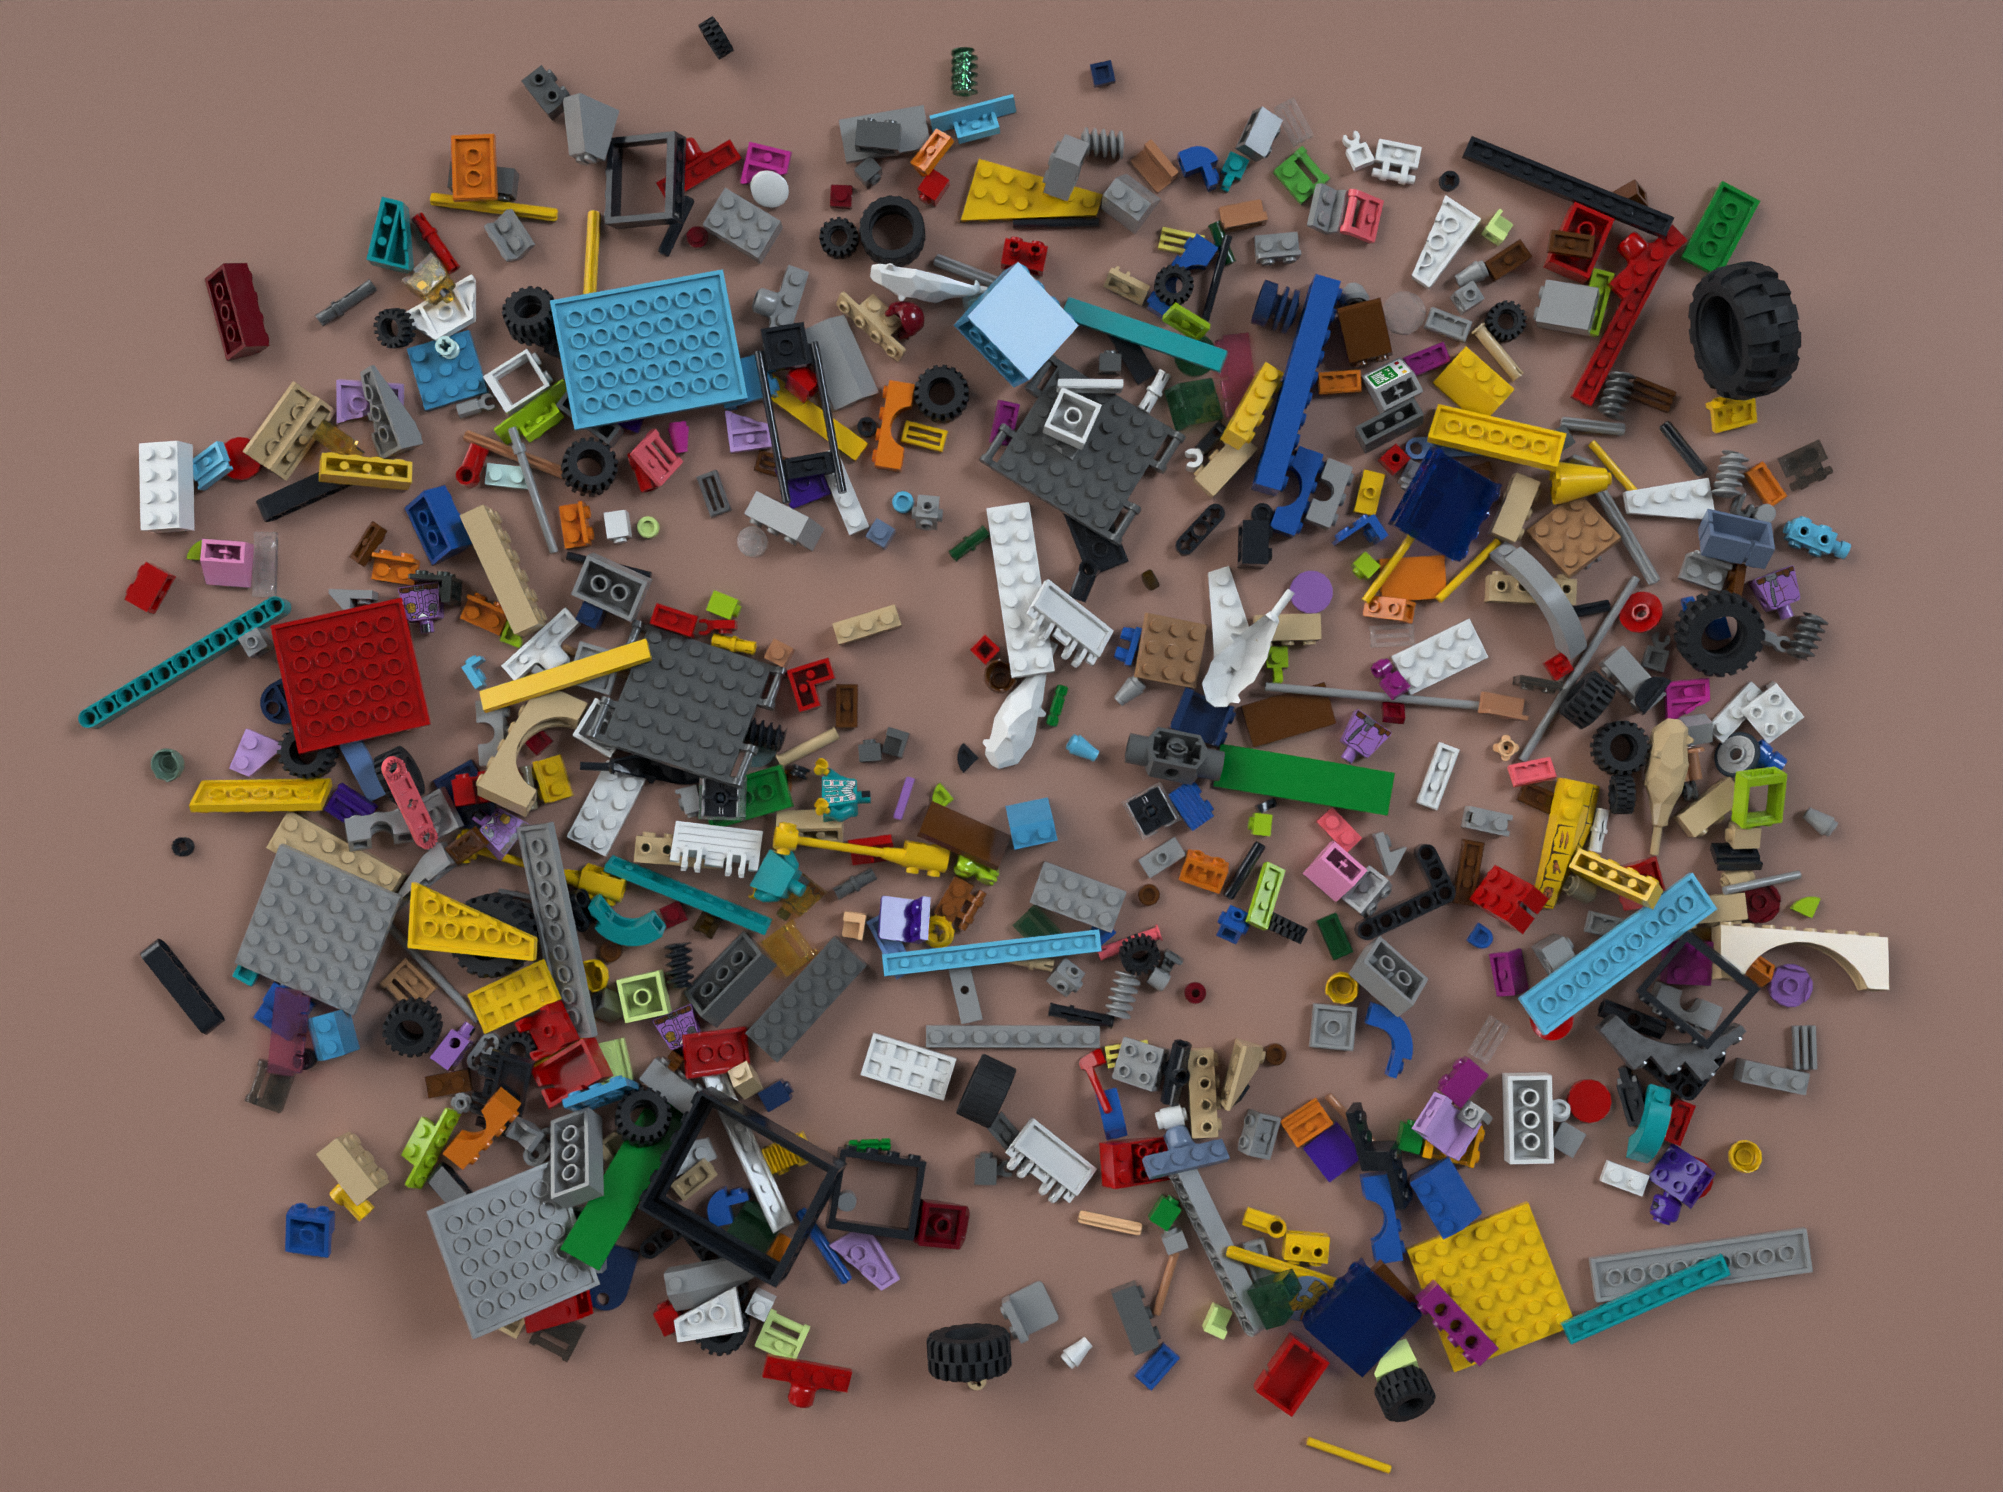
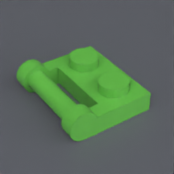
M1301 146L1273 171V174L1300 205L1314 194L1316 184H1326L1331 179L1307 155V150L1304 146ZM1298 159L1303 162L1318 180L1315 184L1311 182L1295 163Z

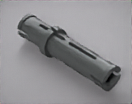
M368 279L336 302L332 301L330 306L315 316L324 327L338 316L342 317L344 312L378 290L371 280Z

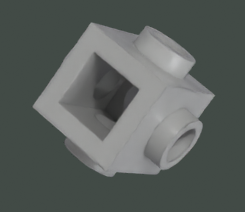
M918 495L917 507L913 506L912 519L916 520L915 528L926 531L937 530L938 522H942L943 509H939L940 496Z
M1065 957L1056 966L1046 982L1067 997L1072 991L1076 993L1083 985L1081 979L1085 972Z

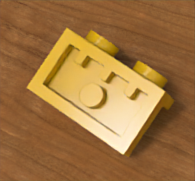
M1717 397L1711 402L1705 403L1706 408L1711 413L1712 431L1714 433L1757 423L1755 398L1742 401Z
M559 754L532 762V775L535 780H538L540 788H537V792L541 801L544 800V803L547 804L574 796L562 755Z

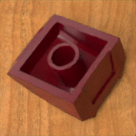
M921 1198L913 1242L918 1246L960 1250L967 1234L970 1217L968 1206Z

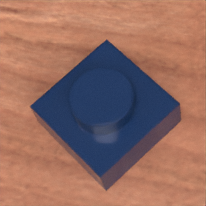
M1111 60L1090 64L1094 88L1115 84L1116 80Z

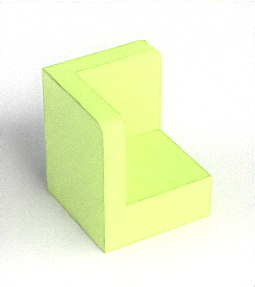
M1500 208L1481 233L1482 236L1497 246L1504 241L1513 226L1510 221L1501 216L1503 210Z
M1212 1302L1202 1325L1203 1330L1224 1340L1227 1334L1226 1326L1232 1311Z

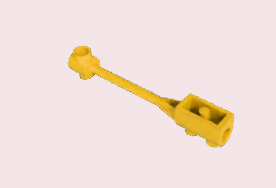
M779 822V827L776 826L774 832L773 848L777 849L778 854L790 855V851H795L797 845L881 857L906 867L907 873L918 874L919 869L926 870L927 875L933 877H940V873L946 872L950 850L936 844L909 840L904 841L903 848L886 847L882 849L798 836L797 825L787 822Z
M469 829L462 830L457 838L469 831ZM484 847L463 863H470L471 859L476 860L478 855L495 860L498 859ZM506 854L501 860L502 862L524 868L523 858ZM587 863L582 871L564 869L567 884L577 889H585L591 900L600 893L610 906L616 905V902L621 903L628 881L603 871L604 867Z

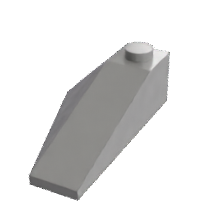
M371 365L361 371L364 397L370 403L368 418L373 420L375 430L371 435L378 456L388 459L422 445V436L415 421L375 365Z
M724 1258L668 1267L664 1272L667 1296L675 1311L696 1308L755 1277Z

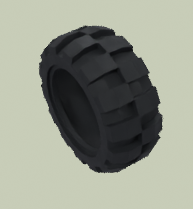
M1745 261L1718 267L1704 276L1692 293L1693 302L1689 304L1688 318L1690 319L1691 328L1689 329L1690 343L1693 344L1695 352L1694 358L1698 369H1701L1704 373L1706 383L1710 388L1716 389L1717 394L1722 397L1745 401L1769 395L1783 387L1792 378L1791 374L1797 370L1800 360L1798 349L1801 348V332L1798 328L1797 320H1799L1797 307L1791 300V291L1786 282L1779 280L1778 272L1770 266L1753 261Z

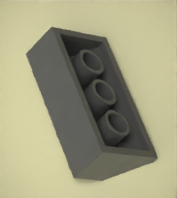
M743 930L693 982L695 986L688 987L683 993L698 1014L717 1028L772 972L777 964Z

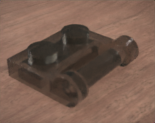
M260 1058L257 1063L258 1070L250 1093L246 1095L245 1101L277 1113H282L297 1071ZM269 1070L271 1074L263 1097L260 1098L258 1094L266 1071Z
M572 1321L539 1330L533 1333L529 1344L533 1346L538 1345L562 1357V1360L568 1363L586 1325L578 1321ZM542 1332H545L569 1344L566 1350L540 1335Z

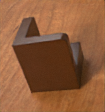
M1636 179L1613 191L1615 194L1648 206L1647 192Z

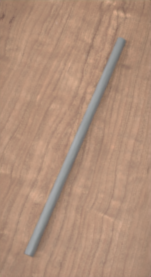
M1632 575L1520 754L1518 759L1522 762H1526L1560 709L1562 702L1570 693L1640 581L1638 577Z
M1265 683V691L1473 710H1478L1480 702L1403 694L1392 701L1386 693Z
M392 923L389 933L474 1023H477L479 1020L469 1003L418 949L407 948L408 939Z

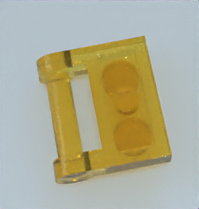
M794 919L761 942L786 977L818 954L816 949L811 948L797 929ZM785 932H790L806 954L804 957L800 958L783 935Z

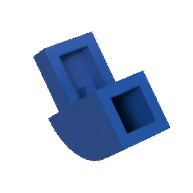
M1194 146L1178 152L1177 161L1184 178L1200 172L1207 191L1215 190L1218 185L1217 181L1220 179L1216 168L1212 169L1218 162L1214 152L1202 146Z
M1117 1088L1104 1090L1112 1107V1112L1109 1114L1104 1113L1096 1095L1106 1139L1112 1140L1128 1136Z
M726 1185L719 1188L708 1203L707 1213L709 1221L718 1227L733 1223L735 1216L732 1205L749 1201L752 1197L750 1188L743 1189V1187L731 1189V1193H728Z

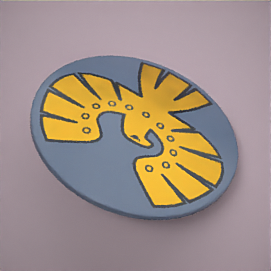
M1314 1276L1298 1277L1290 1281L1283 1288L1279 1297L1280 1308L1292 1320L1309 1321L1317 1318L1327 1309L1331 1293L1328 1285L1320 1278Z

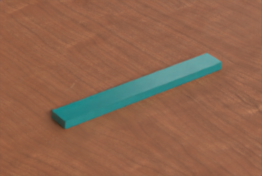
M1068 297L1063 309L1065 312L1070 313L1079 325L1219 373L1228 355L1227 350Z
M614 855L605 864L603 870L763 935L767 933L773 920Z
M1719 1253L1561 1322V1326L1568 1342L1572 1345L1728 1277L1731 1273L1723 1255Z

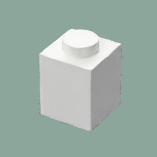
M620 510L604 513L607 539L614 541V544L625 543L627 539L632 538L629 512Z
M757 1287L745 1313L765 1322L777 1296Z

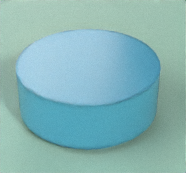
M901 491L894 495L892 504L898 513L905 514L912 510L914 499L910 493Z

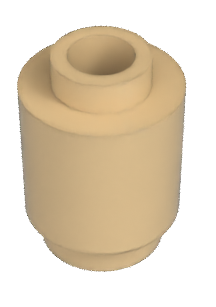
M1752 870L1725 871L1721 874L1720 884L1723 888L1724 886L1755 880V875Z

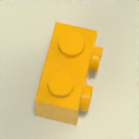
M1286 1230V1233L1283 1235L1282 1257L1284 1260H1287V1263L1300 1264V1261L1309 1262L1308 1264L1311 1266H1322V1263L1328 1264L1330 1237L1327 1233Z

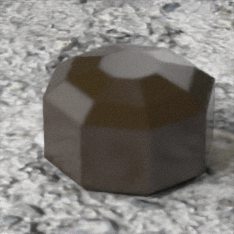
M1149 569L1142 573V582L1148 590L1153 591L1160 586L1152 570Z

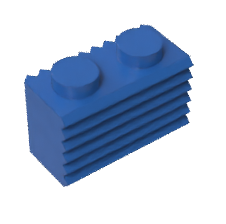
M1195 782L1192 785L1183 783L1167 795L1191 831H1194L1214 817L1212 814L1214 808L1208 800H1202L1199 795L1202 791Z

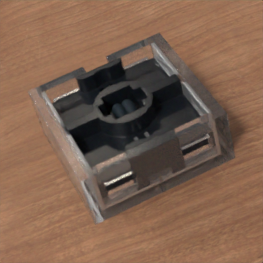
M700 776L698 819L746 821L747 777L744 779L746 782L744 788L738 789Z
M1160 781L1121 802L1141 840H1145L1158 833V828L1162 826L1167 828L1181 820Z

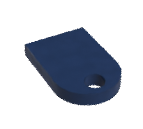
M281 678L270 684L263 691L260 707L262 713L269 721L285 725L292 722ZM272 702H276L279 706L276 714L269 712V705Z
M471 759L433 781L437 789L446 788L455 806L451 780L456 779L455 775L469 773V777L478 776L479 770L474 760ZM488 802L456 807L464 824L462 827L471 829L474 826L478 829L482 828V826L472 820L475 812L481 809L491 816L496 810V803Z
M615 1244L607 1257V1269L603 1273H596L600 1285L589 1289L593 1307L607 1311L619 1307L624 1302L630 1289L640 1251ZM600 1293H606L609 1296L607 1304H601L598 1301Z

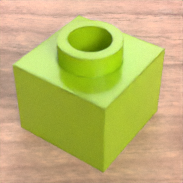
M1366 551L1350 565L1353 568L1352 573L1360 580H1368L1381 567Z
M1253 813V816L1248 819V830H1251L1253 835L1271 836L1273 815Z

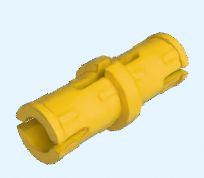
M714 633L711 641V646L730 650L733 653L742 652L755 655L757 642L739 639L738 636L730 637Z

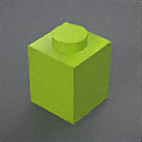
M714 590L706 611L727 620H733L734 617L738 618L741 612V601Z

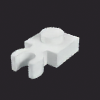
M1357 131L1353 132L1354 140H1349L1346 135H1343L1342 139L1343 145L1349 148L1346 149L1345 154L1354 172L1374 164L1375 161L1367 143H1359L1360 135Z

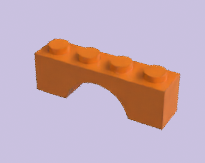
M889 380L888 386L884 385L882 398L886 399L885 407H881L879 413V420H882L881 428H877L875 441H879L878 448L874 449L872 454V462H875L877 469L902 472L905 450L893 439L891 428L899 414L912 409L915 384Z
M500 1087L481 1110L486 1120V1129L479 1132H469L462 1129L442 1154L462 1170L468 1164L473 1165L480 1157L478 1153L481 1150L485 1152L493 1143L491 1139L494 1135L499 1137L506 1129L505 1123L507 1121L512 1123L518 1116L519 1112L517 1109L521 1102Z

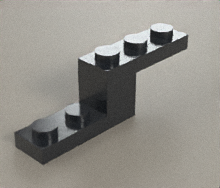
M1353 1102L1345 1114L1361 1170L1386 1171L1397 1210H1405L1413 1198V1192L1409 1188L1407 1170L1403 1167L1402 1152L1398 1149L1397 1141H1372V1132L1368 1128L1367 1114L1363 1110L1362 1103Z

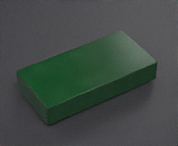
M1336 912L1315 920L1333 961L1353 953V949Z

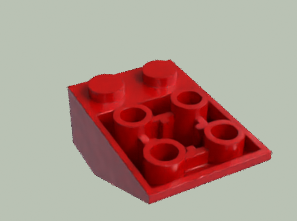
M1163 1136L1099 1142L1102 1186L1120 1189L1170 1180L1169 1176L1149 1180L1142 1162L1144 1156L1168 1151Z
M588 1289L524 1317L526 1333L569 1323L594 1314L590 1290Z

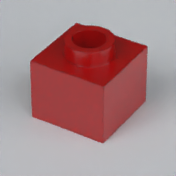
M1395 443L1377 461L1393 476L1411 458ZM1393 455L1399 458L1398 462L1392 460Z
M984 635L970 651L986 666L997 655L1000 648ZM988 647L990 651L984 655L981 653V649Z

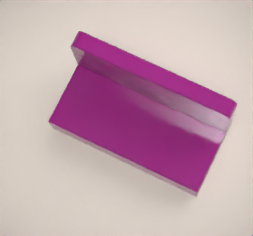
M1521 948L1489 954L1497 997L1514 996L1529 990Z

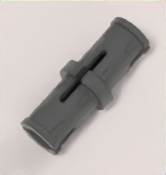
M870 867L856 876L852 875L849 877V880L834 887L833 890L838 899L841 900L850 893L859 892L860 888L877 880V877Z

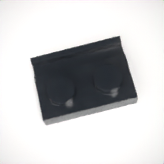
M1711 843L1710 852L1715 864H1717V871L1762 869L1763 862L1760 861L1757 848L1733 849L1729 843Z

